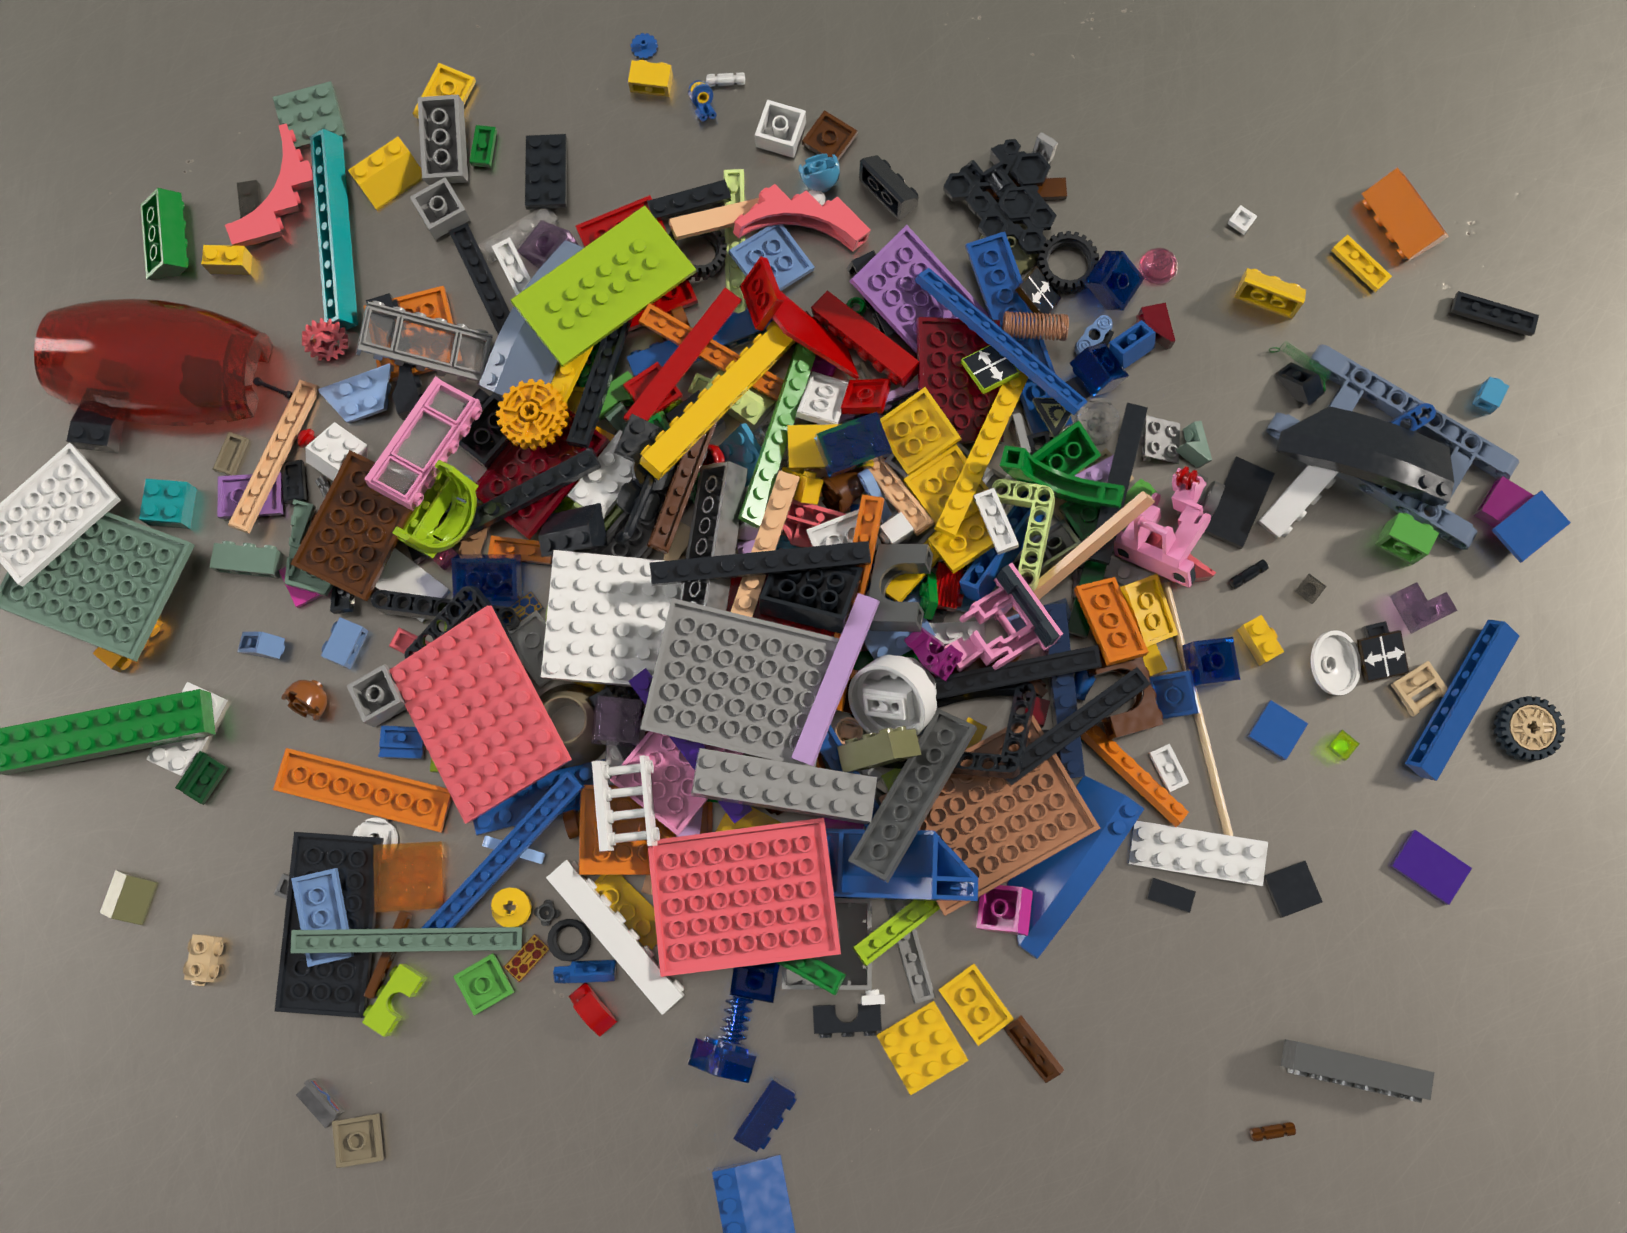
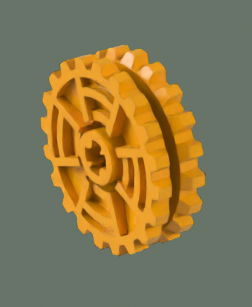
M529 379L528 383L520 381L517 387L512 385L510 392L502 395L504 400L498 403L500 410L496 411V416L500 418L497 424L499 427H502L501 432L515 446L520 444L522 449L526 450L530 447L532 450H536L537 446L545 448L548 442L554 443L555 437L562 435L561 429L567 426L565 419L569 417V413L565 411L568 406L566 402H563L564 398L556 388H553L552 384L549 382L545 384L541 379L537 382Z

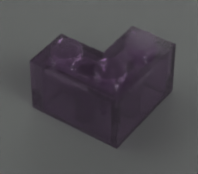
M1417 582L1390 596L1411 634L1458 611L1447 592L1428 601Z

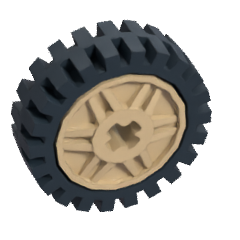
M1525 696L1514 699L1502 706L1501 711L1496 715L1498 718L1494 720L1496 728L1493 730L1494 734L1498 735L1495 738L1496 741L1502 744L1499 747L1502 750H1506L1507 755L1514 756V759L1525 762L1537 761L1553 755L1561 747L1560 743L1565 738L1562 736L1566 728H1562L1565 722L1564 719L1560 720L1559 718L1562 716L1560 711L1556 712V707L1553 704L1549 705L1548 700H1540L1541 697Z

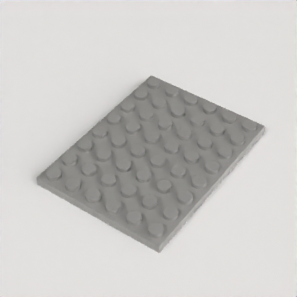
M672 598L640 729L775 761L810 766L791 757L839 638Z

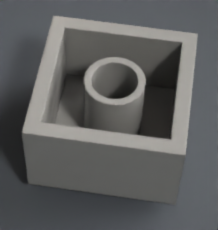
M446 177L410 196L434 239L470 221L466 210Z
M386 665L380 666L347 685L363 723L372 727H376L406 710V703L389 671L391 668Z

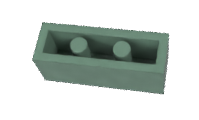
M222 541V544L214 543L209 567L214 571L280 578L279 570L282 566L284 554L278 551L277 547L264 545V548H259L251 543H243V546L235 545L236 543L231 541Z

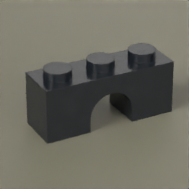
M857 1003L858 1013L856 1018L851 1022H843L836 1015L835 1004L813 1005L814 1034H819V1038H831L832 1033H841V1037H854L855 1032H864V1036H876L877 1031H882L880 1004L862 1005Z

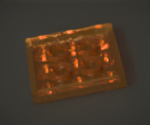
M442 841L373 845L374 912L436 909L443 905Z

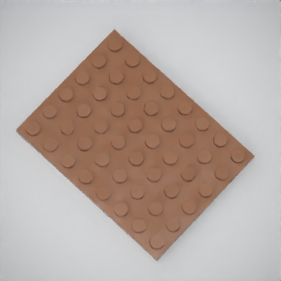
M1033 715L1026 747L1044 734ZM1016 726L1012 731L1020 733L1024 730V727ZM1007 727L971 746L964 752L1001 755ZM1013 744L1008 750L1015 752L1019 750L1020 746ZM1055 754L1011 787L1004 778L951 773L919 830H934L966 866L978 877V897L1096 832L1100 827L1057 754ZM969 759L964 760L961 766L968 767L972 764V761ZM987 761L983 764L982 767L985 769H990L993 767L994 763L991 761ZM887 794L879 797V801L881 804ZM971 901L936 902L945 917Z

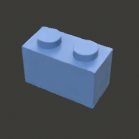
M340 617L338 622L336 621L331 628L332 634L329 640L322 646L321 656L331 662L351 669L368 630Z

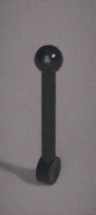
M259 377L253 379V383L256 386L262 385L285 395L287 399H290L293 394L291 391H284L267 384Z

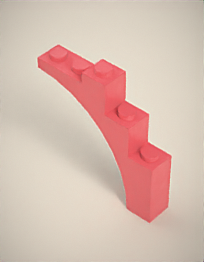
M287 124L278 125L282 139L283 158L280 174L274 188L254 211L237 221L225 225L232 246L247 247L282 237L281 230L284 227L279 216L299 211L298 204H301V200L297 191L314 186L312 166H310L308 160L303 161L300 149H295L293 142H297L293 129L289 130Z
M774 184L760 192L758 204H755L747 214H741L734 222L733 234L739 239L745 234L765 226L779 224L800 225L832 236L853 252L867 242L871 230L838 196L832 201L828 200L821 205L806 190L800 195L796 194L790 200Z

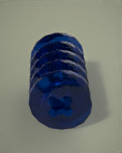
M733 996V998L725 1000L731 1007L724 1008V1012L729 1014V1017L722 1018V1021L726 1022L727 1026L720 1027V1030L726 1034L718 1036V1038L727 1043L744 1045L740 1041L746 1040L747 1036L742 1031H748L749 1027L743 1024V1022L750 1021L751 1018L745 1015V1013L752 1012V1009L747 1004L754 1003V1000Z

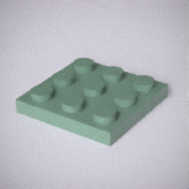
M331 81L273 97L279 124H287L289 130L293 129L297 141L293 142L295 149L304 150L311 148L310 136L322 129L342 136L343 139L347 138Z

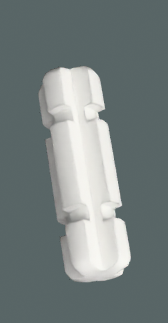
M743 72L736 73V75L733 73L717 74V76L715 74H708L706 76V83L710 87L715 86V84H718V86L734 85V83L744 85L745 74Z

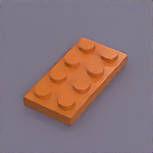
M1115 577L1075 587L1076 597L1107 666L1144 657L1149 653Z

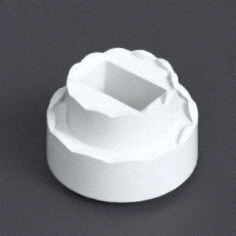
M884 655L876 658L858 671L849 685L848 699L851 711L856 721L868 734H877L879 730L886 728L894 729L906 726V730L916 729V734L918 735L929 724L937 708V691L934 677L923 668L921 663L911 657Z

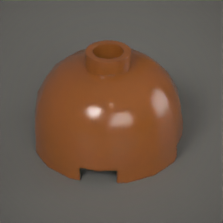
M298 680L292 683L281 697L282 700L287 699L289 701L287 706L295 713L304 718L307 717V714L313 716L314 721L320 719L327 706L326 693L322 689V684L316 680Z

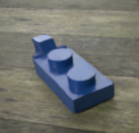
M616 960L572 961L571 965L554 967V982L566 984L615 981Z

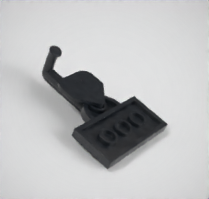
M634 414L629 416L614 451L615 454L633 462L631 471L634 481L622 485L617 496L619 508L630 514L623 532L615 535V541L620 545L625 544L632 537L639 519L650 521L656 517L661 505L657 492L670 485L678 464L677 462L660 480H657L640 464L642 457L640 453L647 445L652 446L656 442V436L664 429Z

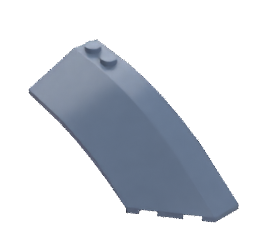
M565 240L535 273L525 289L581 251L583 247ZM514 306L497 337L479 386L500 395L509 393L510 387L512 385L517 387L520 381L528 383L529 379H533L535 382L541 379L545 384L548 382L551 384L559 362Z

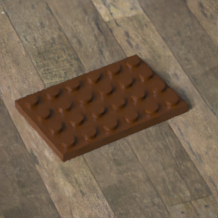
M349 450L291 565L368 601L399 541L398 537L393 534V531L397 526L403 529L413 511L370 488L365 481V477L376 462ZM389 468L378 479V481L406 495L415 482Z

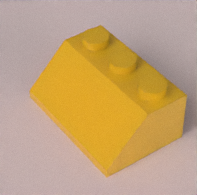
M398 136L348 170L355 183L377 211L423 180L421 167Z
M1247 268L1241 277L1234 298L1293 319L1304 304L1306 289L1301 288L1295 283L1284 282L1279 277L1265 275L1257 269Z

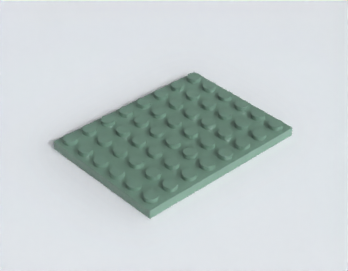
M107 512L23 587L18 585L7 572L0 585V609L137 662L195 545Z

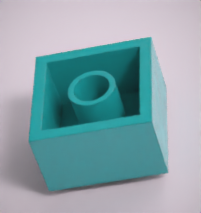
M146 479L139 520L149 526L190 529L197 488L184 481Z

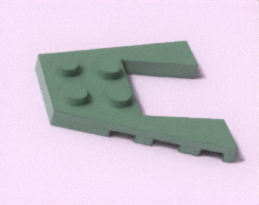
M294 499L285 584L328 596L334 585L291 565L308 531L316 506Z

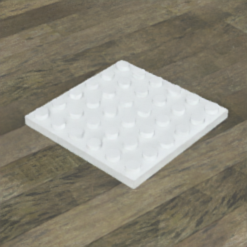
M554 550L541 679L632 687L628 681L645 668L653 677L671 599H680L682 583L652 586L649 563L661 562L663 560Z

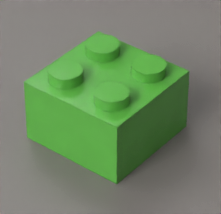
M1398 513L1385 524L1375 545L1411 564H1415L1429 554L1439 532L1435 531L1429 524L1414 520V517L1407 513Z

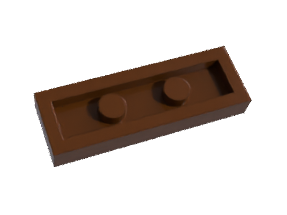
M1022 1015L1003 1028L1045 1083L1056 1078L1064 1071L1063 1067Z

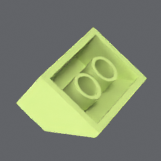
M719 370L709 381L705 388L709 389L712 386L711 383L715 379V377L719 374L722 376L725 372ZM751 387L726 413L742 424L747 423L750 430L755 432L777 402Z

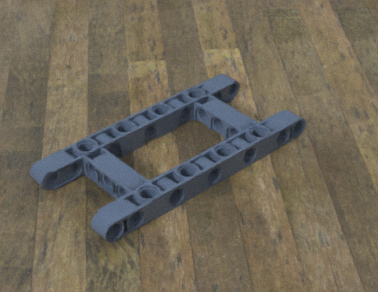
M1318 345L1310 358V361L1312 359L1316 362L1315 365L1317 363L1321 365L1319 368L1327 369L1326 374L1328 373V375H1326V378L1340 385L1339 390L1329 404L1331 407L1352 411L1359 399L1363 397L1375 404V407L1393 418H1397L1416 405L1424 403L1329 346ZM1354 377L1359 378L1361 383L1357 382ZM1391 399L1396 400L1397 405L1394 404ZM1421 408V414L1413 416L1412 413L1411 416L1414 417L1415 420L1421 416H1425L1427 418V412L1429 411V409ZM1436 410L1434 419L1431 420L1434 427L1428 422L1416 430V432L1449 446L1454 476L1452 495L1471 464L1495 478L1504 476L1507 479H1510L1519 464V460L1515 456ZM1276 413L1266 431L1269 435L1279 440L1281 431L1300 421L1289 414ZM1405 418L1402 420L1403 422L1411 426V423L1408 419ZM1465 442L1470 444L1471 448H1468ZM1340 472L1336 474V476L1396 512L1407 513L1413 516L1414 520L1431 525L1435 531L1439 532L1438 536L1459 549L1468 550L1478 533L1472 527L1473 524L1446 509L1445 507L1448 503L1430 506L1395 490H1392L1393 495L1389 494L1387 487ZM1424 510L1430 513V517L1425 515Z

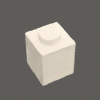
M900 512L880 526L879 537L884 544H899L910 537L914 529L902 512Z

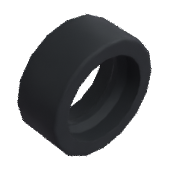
M564 919L552 926L548 933L547 943L554 957L561 961L570 962L582 958L588 952L591 945V935L587 926L579 920ZM574 927L582 935V945L574 953H564L557 946V935L563 928Z

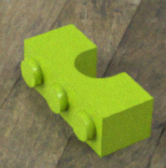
M407 964L396 965L389 974L390 980L386 985L380 987L376 994L377 1000L373 1005L370 1004L363 1014L365 1018L362 1023L383 1037L390 1036L402 1018L392 1007L395 995L403 993L409 998L415 997L427 977Z

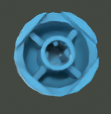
M827 154L815 155L806 159V164L803 167L800 164V177L809 189L827 192L836 184L840 176V165L835 155L832 154L833 158L828 157Z

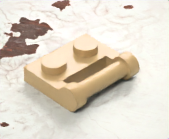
M1426 661L1390 684L1412 717L1419 714V710L1433 701L1444 697L1448 690L1429 661ZM1434 684L1436 690L1414 703L1412 700L1413 696Z

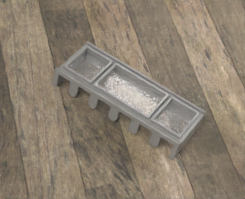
M368 301L355 355L360 356L361 352L374 355L373 358L376 360H382L383 357L395 360L394 364L403 366L405 362L416 365L415 369L418 371H424L425 368L436 370V375L445 376L446 373L455 375L458 381L474 380L477 381L476 386L481 387L479 383L488 362L493 338L492 334H488V331L483 329H469L468 326L460 323H447V320L442 318H428L420 312H406L401 307H387L379 301Z

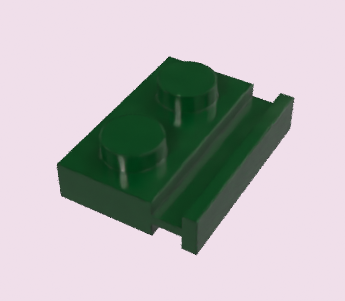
M199 751L175 788L204 805L228 770V767L203 751Z

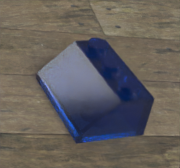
M774 1076L733 1139L755 1152L759 1148L764 1150L771 1140L768 1136L773 1128L777 1130L783 1122L784 1118L781 1115L785 1109L790 1111L797 1101L794 1097L796 1091Z

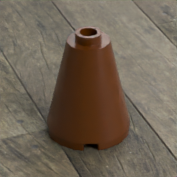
M848 468L820 478L824 480L821 489L824 497L822 503L827 509L845 513L865 490L859 480L858 473L863 471L864 468Z

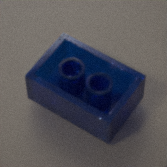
M877 412L819 432L814 438L829 478L889 457L892 453Z
M457 554L451 558L453 598L466 586H476L489 601H518L522 597L521 554ZM468 592L469 597L467 598V600H472L473 598L471 597V595L473 593Z

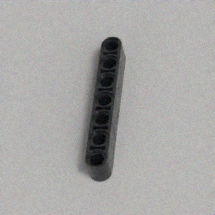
M377 590L371 596L372 605L382 613L434 620L452 600L387 590ZM383 598H387L386 604L380 606V601ZM408 600V605L400 609L401 603ZM429 603V608L421 612V607ZM455 605L452 609L454 616L458 617L461 613L458 605ZM492 605L503 623L506 616L513 615L511 622L504 623L507 630L511 631L519 627L520 617L512 608ZM475 607L464 620L478 612L479 609Z

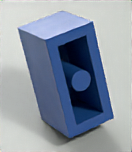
M1142 320L1109 342V358L1124 370L1155 348V331Z

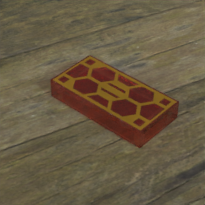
M534 934L522 946V950H519L508 961L504 968L518 982H521L550 951L549 947L540 937Z

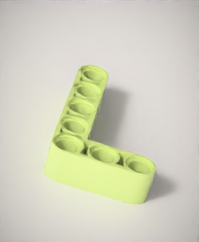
M998 479L992 485L996 493L1000 488L1008 489L1003 495L997 494L1002 504L1031 508L1018 571L1023 578L1027 576L1033 578L1029 587L1034 591L1038 586L1055 505L1054 492L1045 485ZM1022 491L1029 492L1026 498L1018 497V494ZM1044 494L1050 496V499L1046 502L1039 500ZM1038 515L1046 516L1043 522L1035 521ZM1035 535L1042 537L1038 543H1033L1030 540ZM1030 556H1036L1038 558L1037 561L1033 564H1029L1026 562L1027 558Z

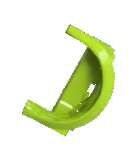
M438 460L435 464V468L439 470V473L435 477L434 485L426 490L422 503L416 506L403 529L397 526L393 531V534L400 541L431 558H434L438 552L450 549L464 537L473 522L477 506L475 491L478 485L454 466ZM459 497V498L465 500L466 503H464V502H462V501H460V500H458V499H456V498ZM452 502L447 517L445 518L443 523L437 529H435L438 526L439 520L441 519L442 515L449 508L450 503Z

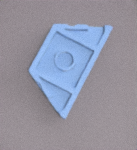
M389 363L318 390L346 422L352 423L387 410L388 394L391 389L389 380L391 371H394V366Z

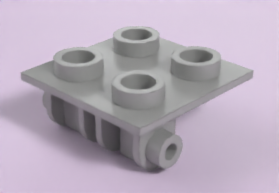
M1146 415L1143 435L1141 436L1144 439L1141 441V444L1144 445L1141 453L1143 461H1151V458L1179 464V453L1175 449L1180 447V423Z

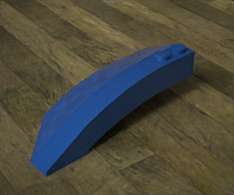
M1087 776L1082 777L1076 788L1100 829L1010 879L1007 883V886L1024 887L1033 891L1028 936L1018 935L1017 941L1018 946L1036 959L1039 958L1076 909L1144 811L1143 807L1128 796Z
M826 828L834 898L978 901V877L934 830H918L887 883L848 861L866 830Z

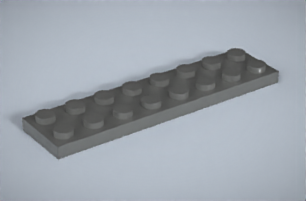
M937 708L933 718L918 741L921 755L907 759L848 861L851 864L887 883L889 882L977 730L975 725Z

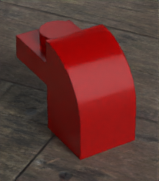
M583 983L569 995L575 1011L599 1037L617 1023L608 1007L598 999L588 983Z

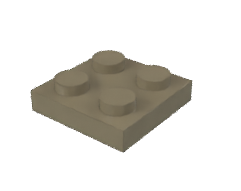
M379 1113L332 1121L336 1168L384 1160Z

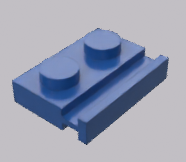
M381 726L380 752L378 757L424 759L423 750L425 744L416 727Z

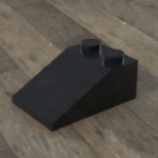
M88 389L70 421L66 441L73 444L77 449L118 453L130 394Z

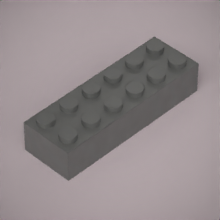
M1287 1039L1284 1041L1281 1066L1288 1068L1287 1073L1308 1077V1073H1310V1078L1330 1082L1331 1078H1333L1332 1083L1353 1087L1355 1083L1354 1088L1375 1093L1377 1089V1093L1422 1103V1099L1431 1100L1435 1072Z

